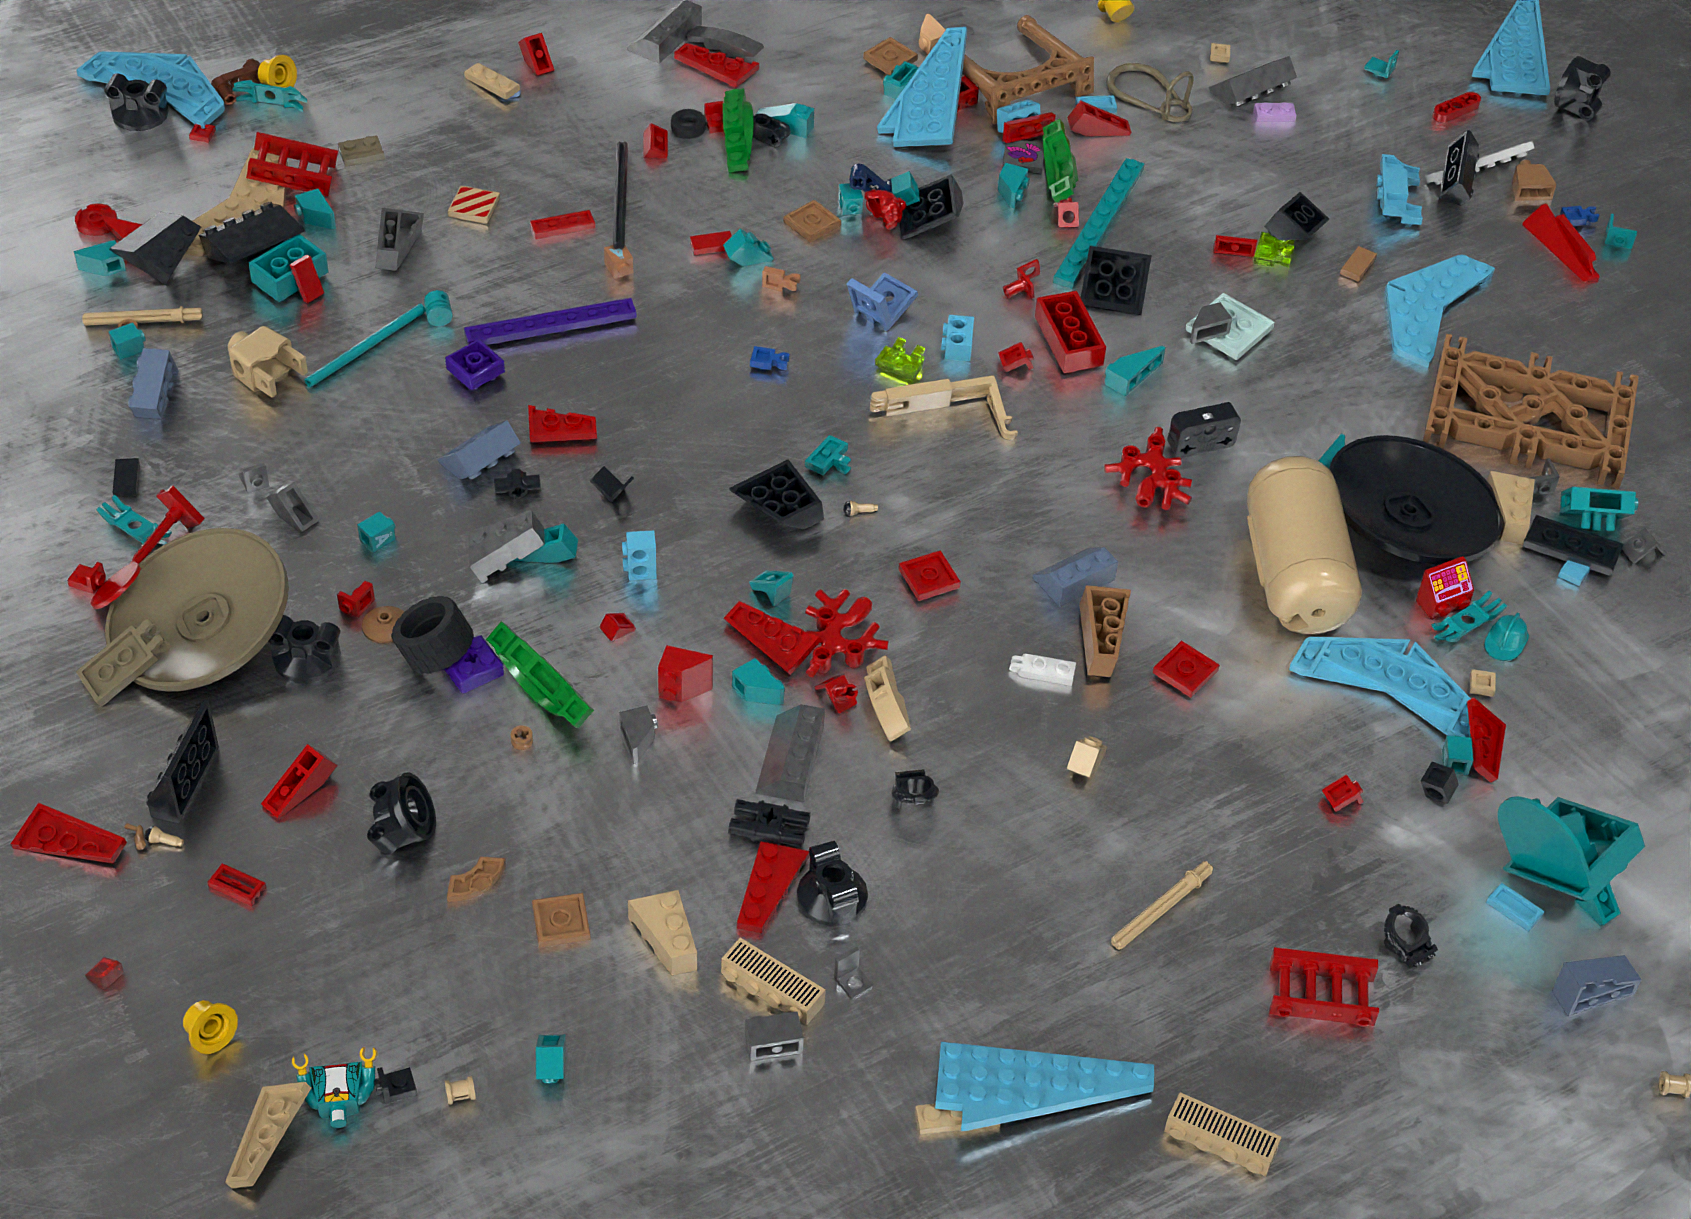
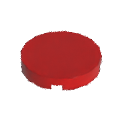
M100 203L90 204L83 211L81 208L76 213V228L79 232L88 236H101L110 232L103 221L104 216L118 219L116 211L112 210L111 206Z

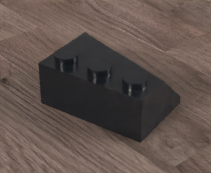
M159 212L109 250L166 285L202 227L184 215Z
M789 459L729 488L732 493L783 525L806 529L824 520L822 501Z

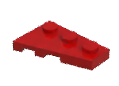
M528 405L530 442L597 439L596 417L572 412L565 415L556 413L555 409L547 408L546 411L537 410L536 406Z

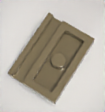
M377 135L338 143V149L345 167L385 159L384 151H382Z

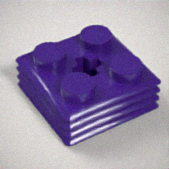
M480 339L445 357L446 369L470 390L479 388L480 385L497 378V376L505 372V361Z
M482 635L473 638L470 648H468L460 660L444 669L463 694L504 675L503 663Z

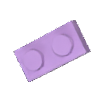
M1265 102L1255 103L1254 105L1257 122H1295L1296 112L1293 103Z

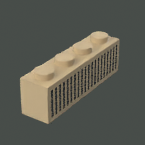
M739 938L721 958V973L727 980L735 981L743 986L748 993L759 996L773 1008L789 1013L798 1011L800 1022L806 1026L825 1005L826 989L742 938Z
M1181 1092L1168 1116L1164 1131L1175 1139L1185 1140L1194 1144L1200 1150L1210 1151L1221 1156L1225 1161L1237 1163L1246 1167L1252 1173H1259L1264 1176L1267 1175L1282 1138L1277 1134Z

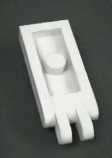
M1031 654L1015 655L1011 659L1010 671L1018 673L1022 678L1072 686L1076 662Z

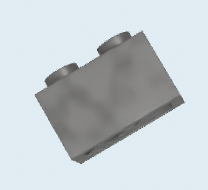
M798 1011L790 1013L781 1012L777 1015L765 1017L755 1016L745 1020V1038L751 1061L803 1053L804 1036Z

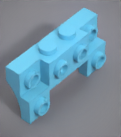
M1382 154L1380 175H1377L1376 187H1378L1377 200H1380L1382 215L1401 217V223L1421 225L1423 217H1421L1422 206L1407 203L1408 186H1419L1420 167L1404 164L1395 155Z

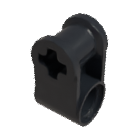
M763 113L754 115L753 138L763 141L772 147H779L782 144V140L790 135L791 131L786 123Z

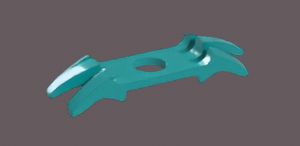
M252 80L234 83L232 88L234 92H247V94L237 96L236 102L249 100L257 103L259 101L284 105V108L293 107L303 112V106L298 101L307 103V98L291 86L284 88L252 82ZM265 91H272L276 97H267Z
M116 495L112 497V500L121 512L115 510L106 502L102 503L105 510L101 507L96 509L110 525L117 526L140 541L142 545L147 540L146 538H149L158 527L156 523H151L134 512L130 506L123 504ZM134 521L142 523L137 529L128 527ZM168 530L162 538L169 537L172 532ZM161 539L155 547H162L167 542Z
M1489 590L1479 600L1473 601L1472 605L1451 617L1448 616L1440 623H1433L1431 626L1434 630L1443 631L1434 638L1457 642L1462 636L1485 622L1493 621L1506 609L1507 605L1503 603L1494 610L1502 602L1498 598L1489 605L1482 607L1492 596V592ZM1471 616L1475 622L1472 624L1465 623L1462 617Z

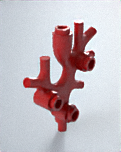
M1156 427L1154 433L1148 437L1146 453H1140L1139 448L1128 445L1122 450L1121 462L1104 464L1105 473L1119 472L1122 474L1120 484L1124 487L1129 485L1131 473L1137 467H1147L1152 471V474L1144 478L1138 486L1135 499L1140 507H1148L1153 503L1155 490L1158 487L1164 493L1161 506L1164 510L1170 509L1172 499H1177L1187 505L1192 500L1191 496L1179 490V487L1191 488L1192 479L1182 478L1179 471L1168 469L1174 466H1181V458H1165L1163 456L1165 438L1163 428Z
M822 589L815 593V596L824 606L817 609L809 605L806 608L805 614L816 618V628L819 631L807 630L806 632L819 636L822 641L820 642L821 646L814 649L810 667L806 670V674L809 677H814L816 673L826 674L831 669L832 656L836 653H844L846 664L850 668L856 669L863 664L864 652L866 650H888L889 641L878 640L873 637L880 628L876 622H872L858 639L849 640L841 635V631L844 628L856 626L868 616L872 610V602L869 598L861 597L856 599L849 610L841 614L838 610L850 596L848 590L843 589L836 598H830Z

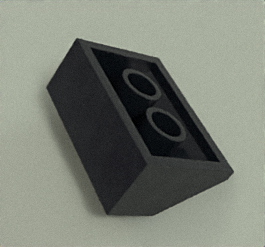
M1466 130L1448 145L1439 199L1460 206L1470 200L1473 195L1472 185L1476 177V163L1479 159V144L1470 130Z
M1299 192L1283 205L1264 227L1271 236L1278 240H1307L1327 223L1329 218L1306 196Z

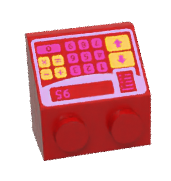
M1464 556L1424 571L1416 602L1431 620L1445 617L1451 612L1459 609L1463 610L1470 605L1474 587Z

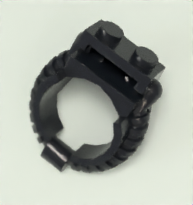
M924 769L895 772V785H893L891 794L896 800L897 809H901L902 802L918 805L929 801L931 806H934V799L938 796L939 789L934 784L933 779L925 775Z
M1396 904L1389 908V914L1384 924V932H1386L1384 944L1386 948L1400 957V961L1405 962L1409 968L1413 965L1418 967L1424 963L1423 959L1429 960L1436 956L1435 952L1438 948L1435 944L1432 945L1431 937L1429 936V926L1424 916L1418 913L1417 909L1414 910L1410 906ZM1398 915L1406 916L1413 920L1410 928L1416 936V944H1406L1407 942L1402 940L1396 933L1394 925Z

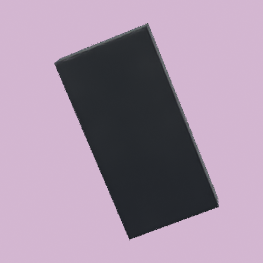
M139 458L115 459L113 496H137Z

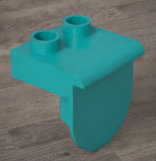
M1514 796L1507 798L1498 809L1499 826L1511 860L1503 867V870L1584 901L1592 900L1617 874L1623 872L1627 868L1628 863L1645 847L1638 823L1557 797L1546 808L1538 798L1531 800L1525 797Z

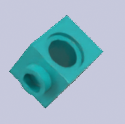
M910 171L891 178L892 193L895 197L904 200L906 206L920 201L918 184Z
M850 183L839 184L838 201L842 216L863 214L862 191L852 189Z

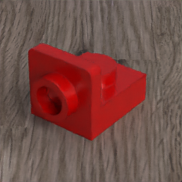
M723 101L705 103L704 116L709 133L724 132Z
M1022 342L998 352L1006 372L1023 364H1026L1029 370L1034 369L1031 362L1034 360L1030 348L1025 349Z
M96 562L93 568L79 564L68 578V585L94 594L99 586L104 584L106 579L103 564Z
M364 581L358 588L354 589L352 595L339 591L337 594L339 609L346 614L359 618L375 600L373 584Z
M1347 774L1322 789L1323 794L1335 812L1357 800L1359 805L1364 802L1360 796L1363 793L1362 788L1356 780L1351 782Z

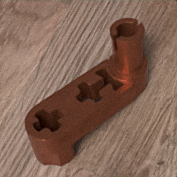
M253 58L248 59L243 68L222 74L212 80L211 85L224 100L225 104L231 105L236 101V96L233 94L234 91L232 89L234 83L252 80L254 83L261 84L258 78L260 63Z

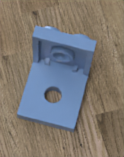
M885 272L871 288L853 278L847 283L854 313L859 314L861 312L865 314L868 321L873 324L877 321L883 325L884 330L887 332L918 296V292ZM885 297H894L891 301L886 302Z

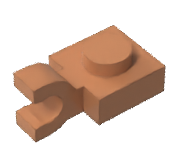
M765 266L762 271V287L782 292L785 287L796 292L797 283L801 281L800 274L793 273L786 276L785 270Z

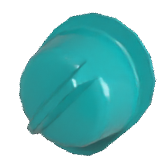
M1520 613L1502 616L1489 631L1484 645L1487 653L1494 659L1511 661L1516 659L1525 647L1529 634L1526 623L1520 618Z

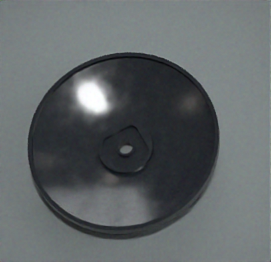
M1370 436L1357 439L1342 447L1330 464L1329 469L1338 486L1346 523L1370 543L1396 556L1434 565H1440L1462 556L1469 562L1486 554L1495 545L1500 536L1504 519L1491 485L1464 460L1433 444L1401 436Z

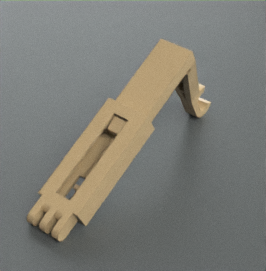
M994 375L955 382L943 379L886 388L884 391L873 392L871 395L870 411H885L886 416L948 407L950 402L987 396L988 404L995 417L1001 436L1004 439L1013 440L1018 434V431H1008L1005 427V424L1010 425L1013 417L1006 416Z

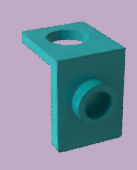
M1399 50L1393 53L1388 62L1372 57L1364 69L1375 75L1388 78L1395 70Z
M1611 214L1606 227L1604 244L1632 249L1637 231L1614 227V214Z

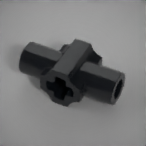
M512 469L506 478L494 479L495 493L508 492L509 496L521 499L528 494V490L541 489L540 475H526V472L520 469Z

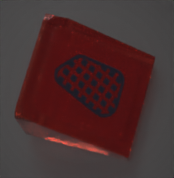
M104 957L85 976L103 990H106L124 971L122 964L118 960Z

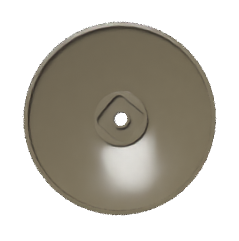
M211 528L179 537L155 550L140 562L141 570L135 581L125 592L111 602L105 625L106 645L110 644L131 625L138 628L144 620L149 618L153 625L156 624L160 629L159 634L164 640L166 639L169 642L171 648L167 652L156 654L158 661L134 680L135 683L159 691H183L218 681L236 671L253 658L268 642L278 627L286 608L289 592L285 566L268 542L245 530ZM209 616L206 621L201 622L204 617Z

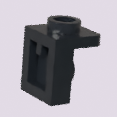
M382 1067L377 1068L378 1078L374 1080L377 1095L383 1094L385 1104L417 1096V1089L410 1067L384 1074Z

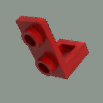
M966 76L961 78L957 112L978 103L979 88Z

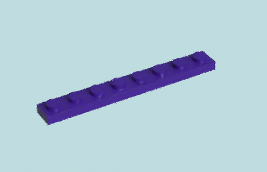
M632 298L464 327V334L468 344L480 339L483 343L489 345L637 318V312Z

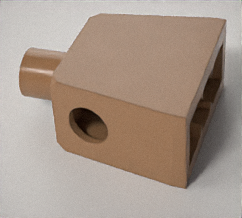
M1523 160L1516 166L1512 179L1514 200H1552L1557 184L1545 165L1531 164L1529 160Z

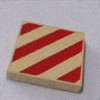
M460 186L448 209V217L488 224L500 200V193Z

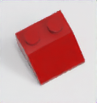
M666 645L658 665L659 698L682 703L712 690L713 655Z

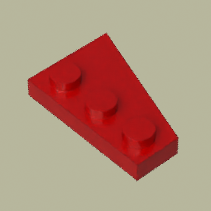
M1472 698L1467 701L1474 769L1491 783L1498 779L1506 724L1476 698Z

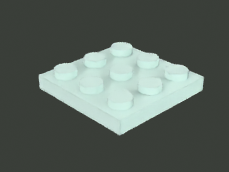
M1223 293L1211 304L1221 302L1232 317L1230 333L1205 340V342L1238 360L1274 329L1275 322ZM1197 316L1186 324L1187 332H1192V326Z

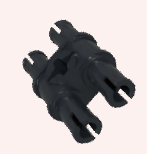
M737 799L734 815L755 818V820L750 822L731 818L728 834L750 837V840L753 842L757 840L777 845L781 843L803 848L805 831L790 830L784 828V826L789 824L808 828L811 812L789 809V806L785 804L780 806L765 803L764 800L756 803Z

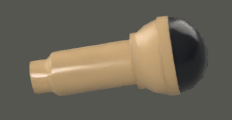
M849 500L844 504L843 511L848 516L864 512L878 511V504H858L855 501Z
M151 826L145 831V839L151 844L161 842L175 847H182L184 844L183 839L164 833L157 826Z

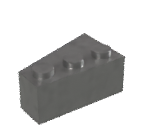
M382 208L375 268L397 271L422 232L424 213Z
M531 510L469 532V567L481 583L487 581L488 575L498 569L503 571L507 568V563L517 557L520 560L545 545L543 525Z

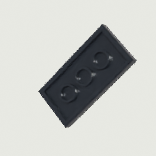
M1539 515L1535 516L1523 543V547L1564 561L1570 560L1588 566L1591 570L1612 576L1624 545L1621 542Z

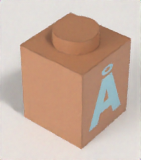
M613 245L604 247V263L614 279L633 274V257L626 246L622 250L619 248L617 250L614 249Z

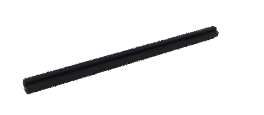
M625 141L617 143L613 227V248L616 250L618 248L622 250L625 246L628 143Z

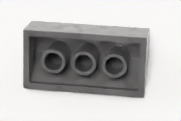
M688 0L679 3L668 10L630 44L627 50L660 64L687 39L686 35L696 26L702 25V6Z
M1287 56L1208 88L1226 106L1234 103L1236 107L1246 103V98L1253 100L1261 97L1260 93L1263 91L1265 94L1276 91L1275 87L1278 85L1280 88L1290 85V80L1297 78L1290 56Z
M801 704L776 716L756 787V794L799 802L805 801L824 729V708Z

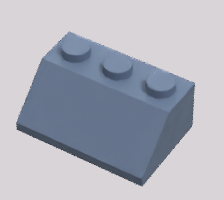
M508 420L486 427L437 460L460 480L467 477L472 480L482 474L480 470L485 466L488 469L499 462L497 459L502 455L505 458L516 451L514 447L521 444Z
M1105 547L1087 548L1033 574L1032 578L1061 607L1082 597L1086 585L1102 587L1114 581L1118 561Z

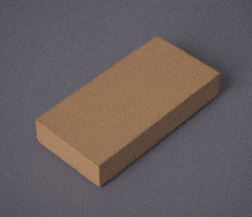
M1358 246L1341 268L1340 274L1359 282L1376 260L1377 253Z

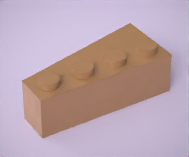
M1087 585L1084 589L1079 605L1088 675L1111 677L1119 655L1128 601L1131 594L1129 589Z

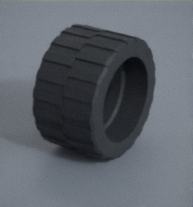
M437 596L423 599L406 610L397 619L395 626H393L391 638L412 670L420 674H431L442 671L460 660L468 648H470L474 634L473 629L456 603L449 597Z

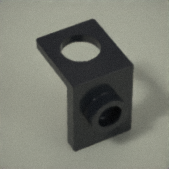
M603 466L590 479V482L612 502L634 477L631 476L625 484H622Z

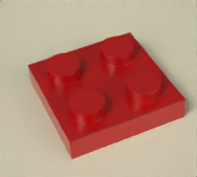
M941 550L899 563V571L918 601L960 588L961 581Z
M1181 640L1154 666L1153 674L1191 698L1219 671L1220 665Z

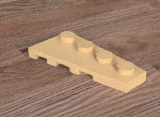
M306 1082L262 1087L225 1181L231 1188L254 1186L311 1090V1087Z

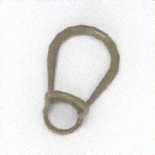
M1140 63L1123 64L1117 66L1109 73L1106 83L1109 91L1116 98L1160 113L1164 120L1171 122H1184L1191 118L1193 109L1189 103V96L1193 87L1194 77L1190 71L1179 74L1171 83L1168 82L1159 70ZM1127 71L1146 72L1154 76L1167 89L1166 99L1160 108L1151 106L1120 91L1115 86V77ZM1189 76L1184 100H1181L1173 88L1178 81ZM1170 105H1181L1184 109L1188 110V113L1184 116L1170 115Z

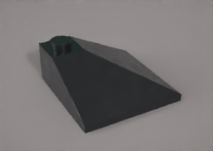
M952 174L918 188L920 201L906 206L902 211L900 230L903 240L959 217L964 204L962 190Z
M1090 246L1081 292V300L1085 307L1142 315L1152 255Z

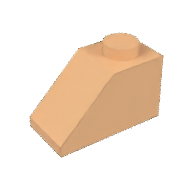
M930 14L925 16L919 39L920 48L927 54L930 53L946 30Z

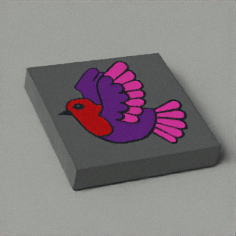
M1022 140L1005 143L1003 166L1005 163L1027 168L1030 173L1042 174L1044 160L1043 143Z

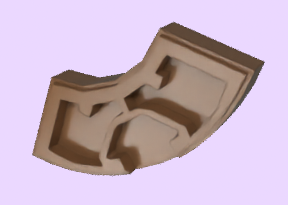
M480 856L477 864L470 871L461 875H451L447 902L469 900L488 891L503 874L506 859Z

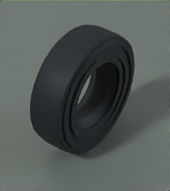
M694 109L679 110L671 117V130L676 136L692 139L699 137L706 130V118L701 112ZM690 121L696 124L693 126H684L681 123Z

